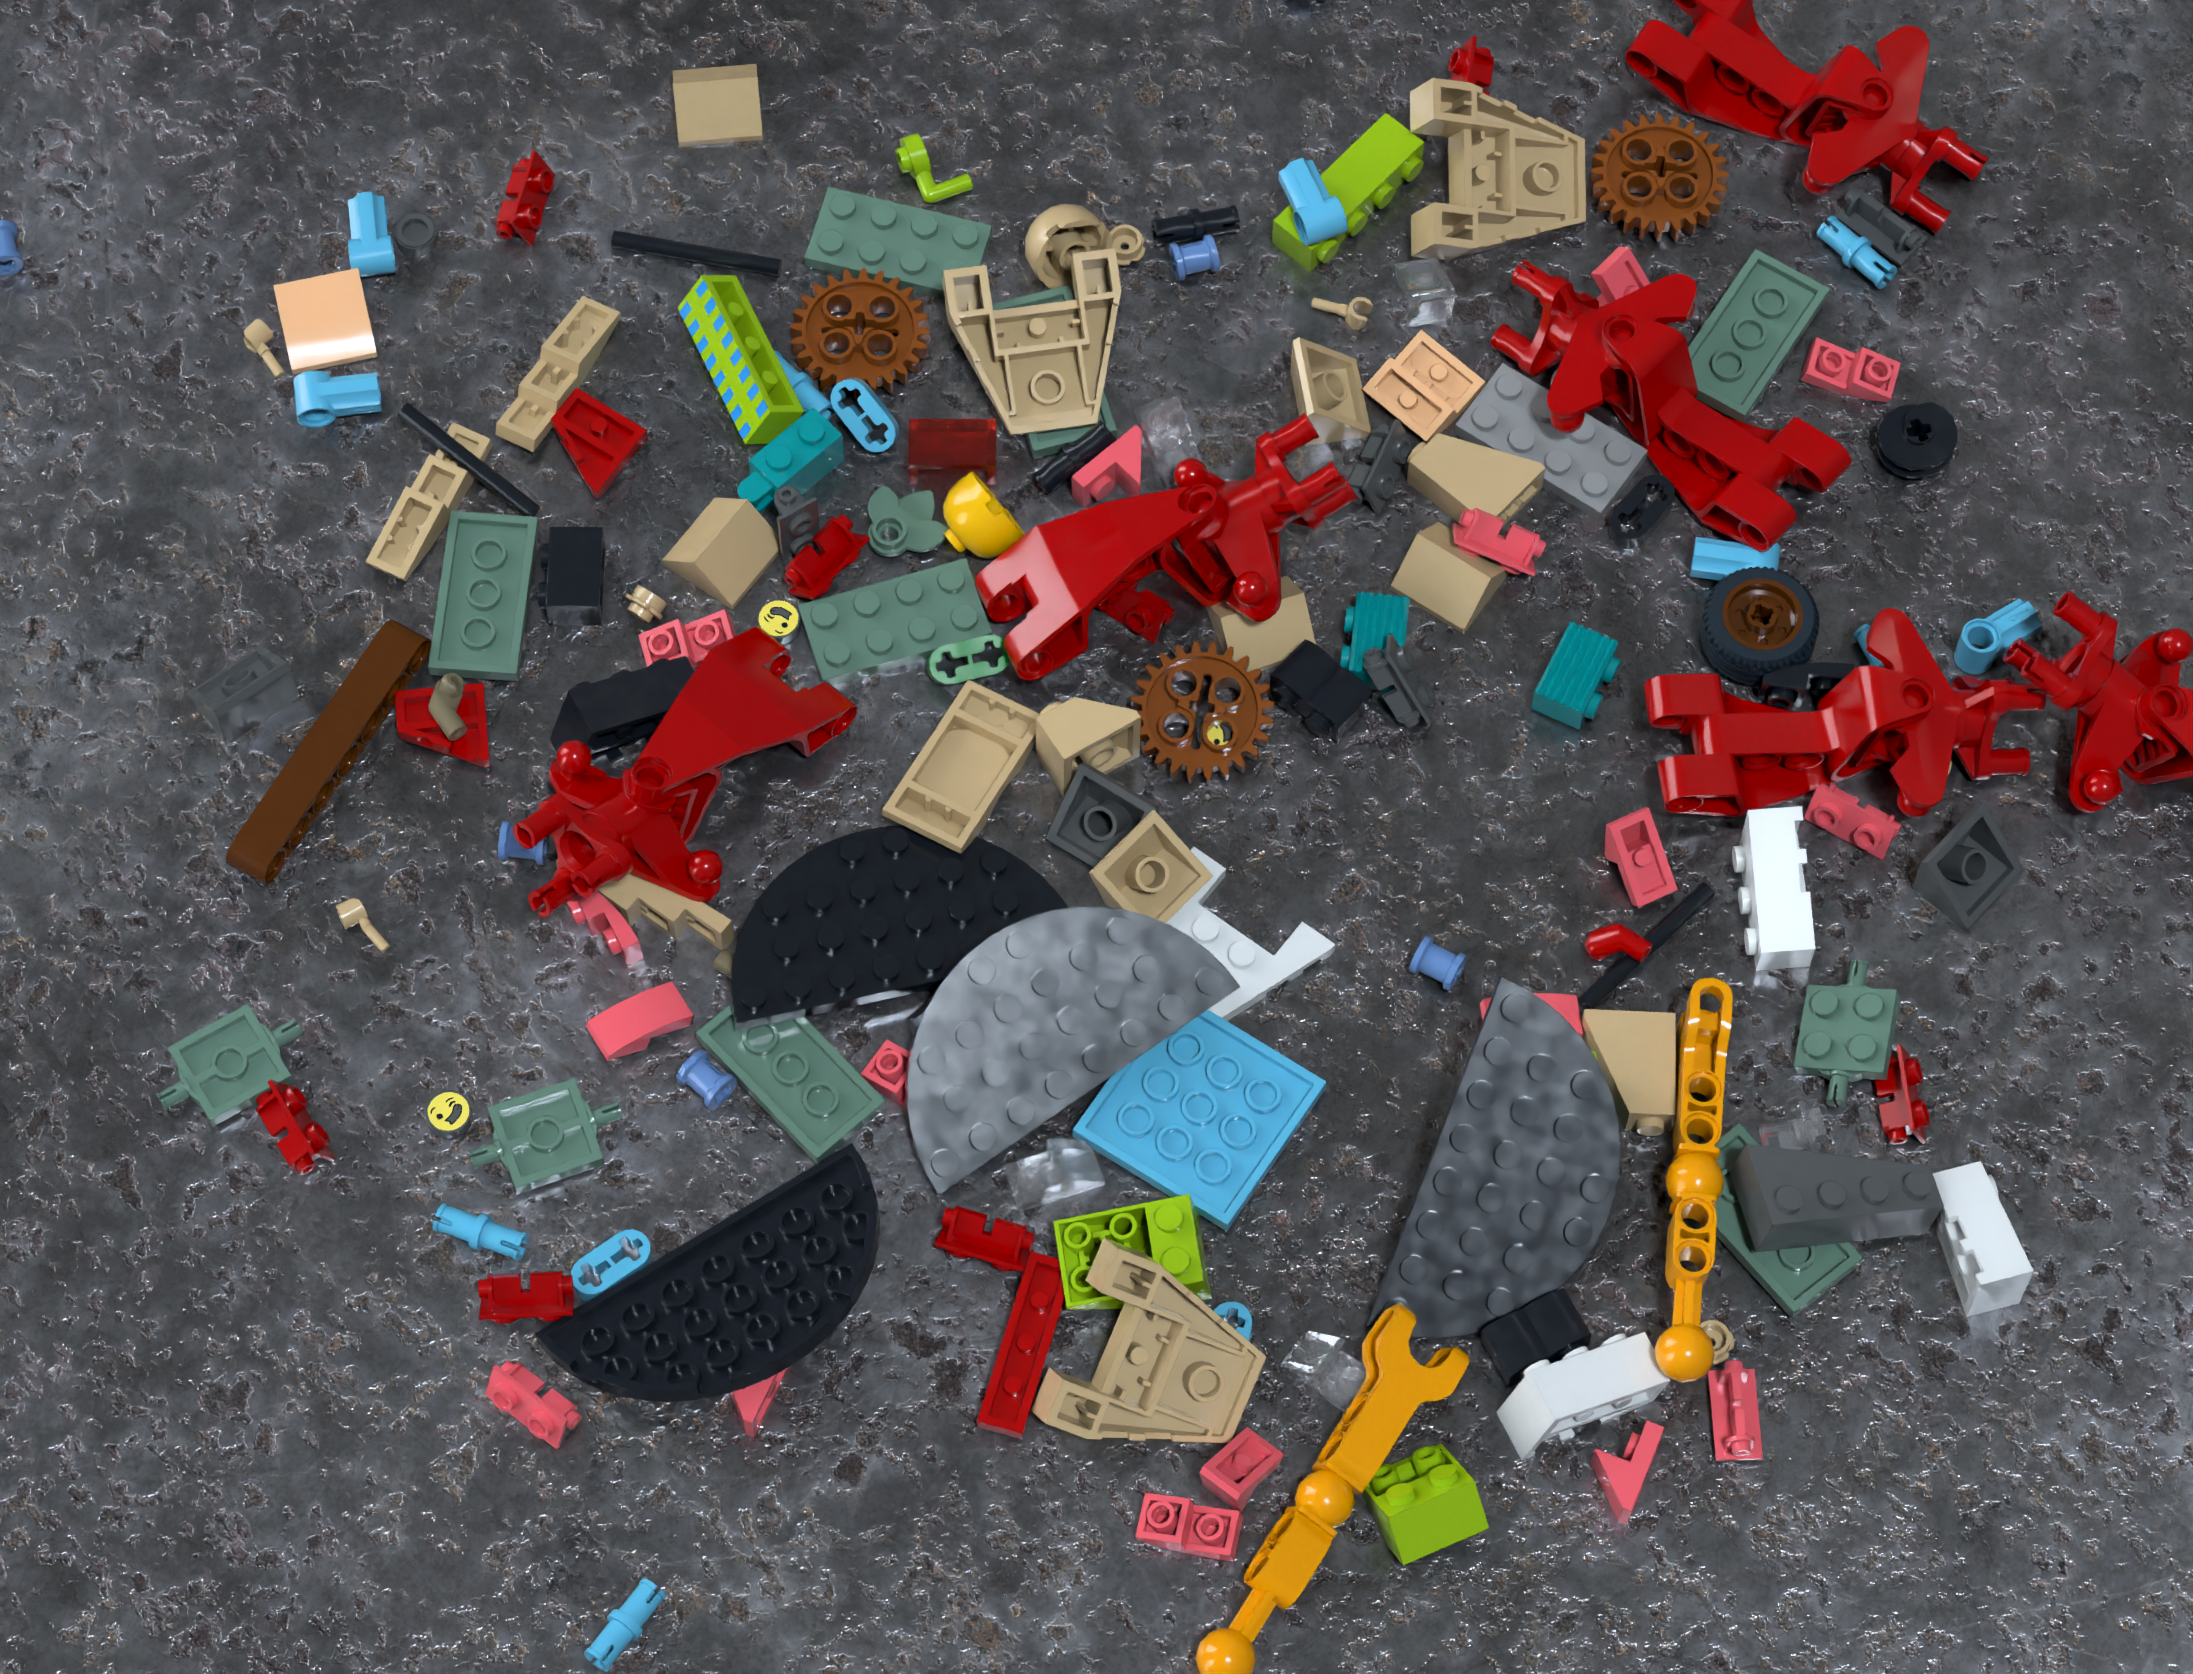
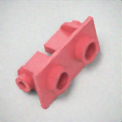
M1476 507L1473 510L1464 509L1459 524L1454 523L1452 526L1454 543L1458 544L1457 546L1461 551L1476 558H1480L1482 555L1497 561V564L1502 569L1512 574H1521L1523 572L1534 577L1535 565L1533 556L1540 558L1546 546V542L1540 540V534L1511 523L1505 536H1501L1498 533L1504 524V519Z
M1824 783L1818 785L1803 819L1883 860L1892 840L1896 838L1902 827V824L1895 821L1896 816L1893 814L1890 816L1867 804L1865 809L1858 806L1860 799L1837 788V785L1833 783L1830 786Z
M508 1360L501 1368L495 1365L491 1372L485 1396L491 1399L497 1408L508 1412L528 1427L534 1436L545 1440L555 1449L560 1448L566 1427L569 1430L574 1429L582 1418V1415L577 1412L578 1406L553 1388L543 1397L538 1396L537 1393L543 1389L545 1382L526 1369L520 1362L513 1364Z
M1739 1360L1727 1361L1724 1363V1370L1708 1371L1715 1461L1762 1460L1763 1453L1755 1369L1743 1368V1362Z

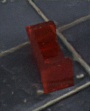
M909 419V484H918V469H987V483L996 484V419Z

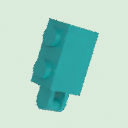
M814 407L811 408L749 459L750 475L738 486L739 499H748L756 510L761 513L771 504L778 510L774 503V495L783 486L794 487L803 495L845 460L843 435Z

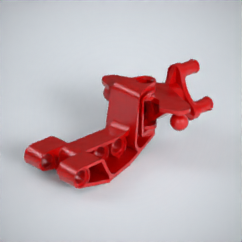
M1672 0L1675 5L1693 19L1691 23L1695 27L1690 35L1685 37L1661 21L1649 20L1625 52L1627 64L1685 113L1693 114L1754 136L1810 148L1807 167L1804 170L1802 180L1804 187L1812 194H1826L1836 184L1849 176L1882 166L1888 171H1892L1890 209L1901 216L1906 213L1932 230L1934 234H1937L1951 211L1944 209L1919 192L1921 187L1918 184L1934 161L1938 163V161L1942 160L1972 181L1989 158L1958 139V133L1947 125L1940 130H1931L1923 124V121L1917 118L1929 52V40L1926 34L1915 26L1906 25L1900 27L1876 42L1875 49L1881 72L1862 51L1853 45H1846L1815 74H1811L1789 62L1764 34L1755 19L1752 0Z
M1529 260L1521 262V265L1526 270L1518 265L1513 272L1512 284L1537 297L1540 305L1543 306L1540 324L1533 341L1516 332L1509 325L1503 324L1493 334L1491 347L1516 361L1520 370L1532 377L1561 362L1546 400L1551 423L1561 433L1569 434L1579 430L1584 422V413L1602 405L1604 395V401H1607L1637 444L1648 450L1647 457L1659 474L1673 484L1675 492L1702 524L1760 552H1766L1793 526L1794 521L1797 519L1792 506L1774 492L1786 481L1794 486L1799 483L1811 490L1823 493L1851 466V457L1840 443L1798 417L1792 418L1781 429L1768 430L1724 417L1696 399L1698 388L1686 338L1675 328L1666 325L1667 323H1684L1691 319L1695 311L1694 302L1697 296V286L1690 276L1678 273L1665 276L1599 308L1600 305L1597 299L1587 293L1579 294L1575 292L1572 283L1558 275L1552 277L1533 265Z
M1303 413L1299 418L1273 434L1268 431L1256 438L1255 476L1252 475L1246 480L1224 481L1215 474L1208 472L1204 463L1198 459L1188 458L1181 460L1174 471V480L1179 488L1104 502L1048 523L1036 525L980 571L975 578V586L991 619L1001 623L1009 622L1029 611L1026 614L1027 618L1012 629L1004 639L1005 650L1017 675L1023 680H1037L1086 651L1088 648V619L1092 609L1157 570L1166 571L1203 606L1211 607L1229 596L1227 600L1228 605L1251 621L1262 622L1275 615L1281 605L1280 531L1285 529V525L1290 522L1309 527L1314 531L1326 523L1325 518L1351 502L1358 500L1344 475L1341 476L1332 461L1299 483L1293 478L1284 462L1287 459L1285 456L1313 439L1319 438L1308 416ZM1174 538L1177 539L1184 555L1171 543Z
M2068 591L2057 602L2053 614L2062 618L2070 626L2083 634L2082 639L2071 650L2057 660L2054 658L2048 660L2025 643L2022 638L2015 640L2007 649L2009 654L2004 655L2003 661L2017 669L2023 678H2027L2032 684L2042 689L2043 691H2039L2040 693L2046 692V696L2050 695V702L2063 711L2072 707L2078 709L2069 783V797L2072 804L2078 810L2084 813H2093L2111 803L2123 792L2118 773L2119 768L2130 779L2142 785L2193 777V690L2178 686L2181 662L2185 661L2193 652V640L2187 631L2180 628H2171L2165 632H2157L2147 637L2117 661L2113 658L2117 620L2105 611L2097 612L2076 597L2073 592Z
M1893 608L1883 609L1877 613L1866 638V650L1883 663V667L1860 666L1854 668L1818 702L1817 711L1793 712L1732 696L1724 689L1718 674L1659 675L1647 680L1643 684L1649 724L1655 728L1680 730V734H1691L1694 755H1676L1658 763V776L1664 809L1671 813L1741 817L1746 815L1748 810L1764 809L1815 792L1817 786L1822 783L1830 786L1832 783L1835 784L1887 762L1895 761L1897 762L1890 769V772L1901 789L1897 800L1900 811L1908 817L1918 818L1924 816L1930 811L1931 807L1940 802L1944 795L1953 750H1955L1971 780H1989L1992 775L2026 776L2029 773L2030 754L2028 749L2024 747L2017 749H1991L1993 734L2000 716L2005 715L2007 711H2042L2046 704V692L2037 693L2043 690L2035 684H2015L2012 678H2005L2004 680H1977L1975 676H1957L1952 686H1950L1910 619L1905 613Z
M755 626L711 648L671 705L633 767L623 771L622 778L606 777L605 771L592 766L591 750L581 741L570 740L564 742L558 749L557 759L551 764L548 774L549 780L557 794H553L542 801L536 812L523 821L516 823L513 827L515 839L526 849L535 847L541 840L551 834L557 848L558 867L553 879L540 888L533 890L528 896L532 910L536 912L545 905L546 907L539 911L538 915L544 918L548 917L566 902L576 901L581 897L589 898L610 881H619L629 873L693 901L708 902L713 900L718 895L721 883L719 878L723 873L722 859L716 852L709 849H703L695 853L689 852L686 844L694 837L722 780V773L719 769L740 756L784 742H789L802 754L809 757L848 728L858 712L857 705L828 682H823L811 689L805 687L797 692L787 685L780 677L792 661L789 657L790 652L760 626Z

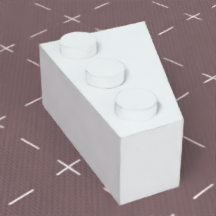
M1802 806L1748 810L1739 846H1733L1732 848L1734 872L1742 873L1744 886L1738 889L1739 909L1741 914H1748L1750 928H1745L1744 931L1745 950L1747 955H1754L1756 971L1810 967L1814 955L1815 940L1810 892H1806L1802 864H1807L1806 849H1800L1797 834L1800 821H1803Z
M1981 1161L1933 1173L1944 1205L1933 1225L1966 1316L1969 1317L2020 1303L2034 1270L1999 1200L1998 1189L1992 1175H1987Z
M1645 1332L1628 1338L1622 1333L1609 1338L1599 1348L1589 1351L1586 1346L1569 1352L1560 1361L1550 1364L1549 1360L1545 1359L1532 1364L1524 1370L1523 1374L1525 1377L1496 1413L1521 1461L1534 1456V1450L1544 1440L1557 1435L1562 1443L1575 1437L1572 1429L1574 1427L1597 1419L1600 1424H1604L1654 1401L1671 1379L1658 1367L1655 1350Z

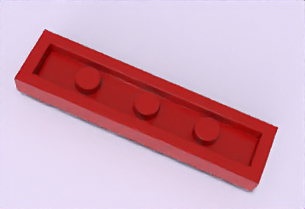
M1030 1251L977 1419L978 1428L1023 1439L1065 1304L1058 1258Z

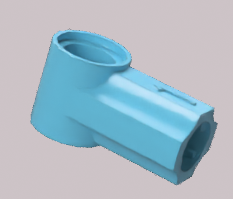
M1300 158L1289 162L1284 169L1279 171L1278 180L1293 208L1294 223L1298 235L1305 246L1347 232L1348 224L1343 207L1336 196L1330 197L1313 160Z
M373 192L357 193L354 198L348 200L351 240H348L351 269L358 268L360 277L396 273L393 242L391 235L388 233L385 198Z
M307 371L294 378L296 417L298 423L305 427L317 428L327 426L337 416L382 411L377 372L331 377L330 374L323 371Z
M1696 537L1690 576L1721 581L1730 573L1743 568L1748 569V567L1774 568L1777 571L1781 550L1780 545L1776 542L1768 551L1760 552L1743 543Z
M2017 599L1985 619L1976 618L1970 620L1964 625L1954 652L1955 663L1963 672L1979 675L1991 668L1992 662L2007 653V649L2015 640L2022 638L2024 641H2027L2040 633L2042 625L2037 611L2029 601L2024 602L2021 599ZM1971 644H1977L1984 649L1975 648Z

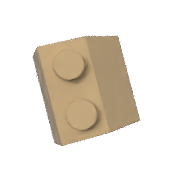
M1073 697L1064 703L1054 702L1045 707L1036 718V757L1062 796L1065 797L1080 763L1085 762L1106 775L1140 756L1141 716L1134 709Z

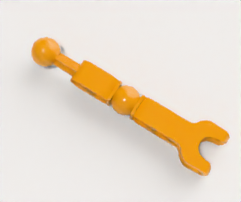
M1715 978L1699 979L1693 984L1687 1000V1008L1681 1014L1676 1028L1674 1157L1665 1176L1668 1195L1672 1199L1669 1213L1673 1215L1667 1230L1665 1263L1666 1281L1674 1290L1672 1326L1666 1329L1657 1339L1655 1356L1660 1370L1669 1379L1680 1383L1693 1382L1704 1376L1712 1367L1715 1357L1712 1340L1700 1327L1702 1287L1707 1281L1715 1260L1717 1224L1715 1206L1724 1187L1721 1167L1717 1163L1720 1149L1716 1146L1722 1132L1726 1056L1731 1031L1733 1003L1732 990L1729 985ZM1707 993L1716 996L1720 1002V1009L1716 1013L1700 1009V996ZM1690 1093H1701L1707 1097L1708 1102L1697 1101ZM1688 1135H1700L1706 1143H1694L1689 1139ZM1682 1219H1694L1700 1223L1702 1228H1690ZM1680 1262H1693L1700 1271H1688L1682 1267Z
M1402 1303L1386 1309L1362 1343V1360L1366 1369V1378L1322 1448L1317 1462L1312 1467L1315 1472L1309 1474L1298 1485L1294 1497L1295 1506L1286 1508L1284 1514L1276 1522L1247 1568L1244 1582L1253 1589L1230 1626L1210 1632L1199 1643L1195 1658L1200 1674L1253 1673L1256 1656L1252 1643L1274 1607L1277 1606L1279 1609L1285 1610L1301 1595L1326 1555L1333 1538H1335L1337 1531L1334 1529L1341 1526L1351 1516L1355 1504L1354 1495L1363 1493L1365 1487L1377 1473L1418 1406L1426 1401H1438L1450 1396L1466 1371L1470 1361L1469 1356L1457 1346L1437 1351L1424 1366L1416 1362L1410 1353L1409 1339L1417 1321L1413 1312Z

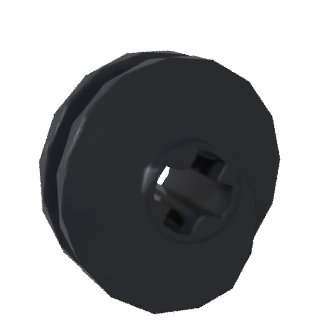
M1933 402L1899 406L1892 410L1881 422L1876 437V452L1881 462L1894 474L1906 478H1926L1939 473L1949 464L1957 443L1958 430L1954 418L1944 407Z

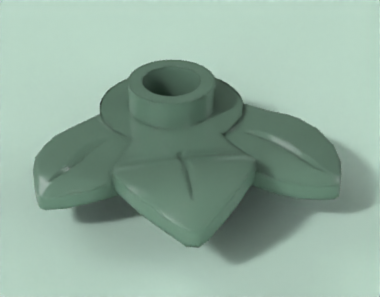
M882 485L870 497L867 511L872 524L868 530L870 538L868 542L872 550L877 554L885 557H895L906 550L927 552L938 547L946 540L944 533L949 527L941 522L933 521L935 506L934 495L931 490L915 492L898 499L897 495L889 487ZM887 534H893L897 537L893 541H885L882 538Z

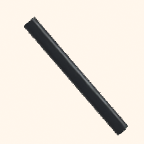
M615 230L611 240V247L774 276L780 275L782 259Z
M406 403L399 410L398 417L467 470L523 516H536L540 509L538 504L416 408Z
M1705 883L1700 884L1644 937V939L1653 944L1645 960L1715 896L1710 886ZM1625 954L1578 998V1003L1583 1009H1594L1642 963Z

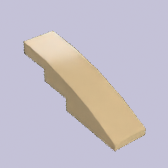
M582 296L541 346L539 361L519 384L518 397L496 423L495 435L534 452L552 429L551 418L574 389L576 387L579 389L616 327L621 312Z
M452 422L447 431V434L483 462L494 445L490 438ZM438 449L435 456L429 454L412 487L405 486L365 561L366 564L406 582L449 522L450 511H456L475 477Z
M631 873L619 881H610L597 890L620 912L630 927L642 916L675 940L681 936L687 927L720 950L726 949L734 940L733 923L728 917L703 902L690 900Z

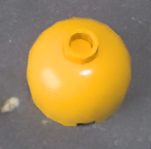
M973 471L967 476H963L949 490L943 503V516L949 526L944 535L959 553L968 549L981 558H996L1025 535V532L1009 511L1003 508L994 493Z

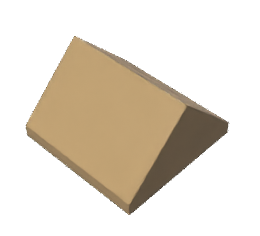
M756 64L672 71L679 147L763 140Z
M1300 337L1293 340L1290 372L1299 417L1305 413L1319 435V438L1313 439L1305 444V446L1366 438L1369 436L1371 428L1357 359Z
M715 497L663 558L662 564L733 610L779 555V535L748 499Z
M1437 522L1417 533L1390 586V590L1401 597H1409L1411 603L1464 634L1510 572L1502 569L1497 564V561L1483 555L1480 558H1476L1461 551L1457 546L1458 544L1454 543L1453 530Z
M1288 576L1281 577L1280 608L1275 615L1265 621H1251L1231 608L1227 603L1229 596L1211 607L1205 606L1223 653L1230 646L1234 647L1233 660L1235 662L1247 655L1249 657L1247 672L1259 668L1262 671L1279 666L1305 639L1316 644L1304 592Z
M1152 810L1089 872L1104 903L1110 908L1147 915L1164 923H1167L1213 877L1155 810Z

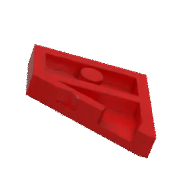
M577 387L551 418L553 430L592 495L597 499L601 498L648 439L646 429Z
M483 682L465 684L457 713L468 730L461 738L455 741H449L429 712L428 705L434 687L394 691L399 739L484 768L491 767L486 697Z

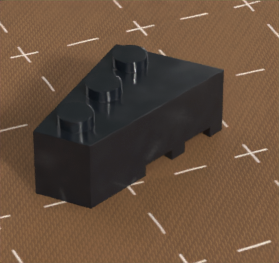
M683 656L672 660L659 659L648 667L632 672L622 670L605 680L594 683L586 681L573 686L567 692L550 736V741L556 752L564 742L578 740L585 743L591 750V764L605 757L612 764L623 758L621 750L644 739L648 743L671 705L695 672L687 657Z

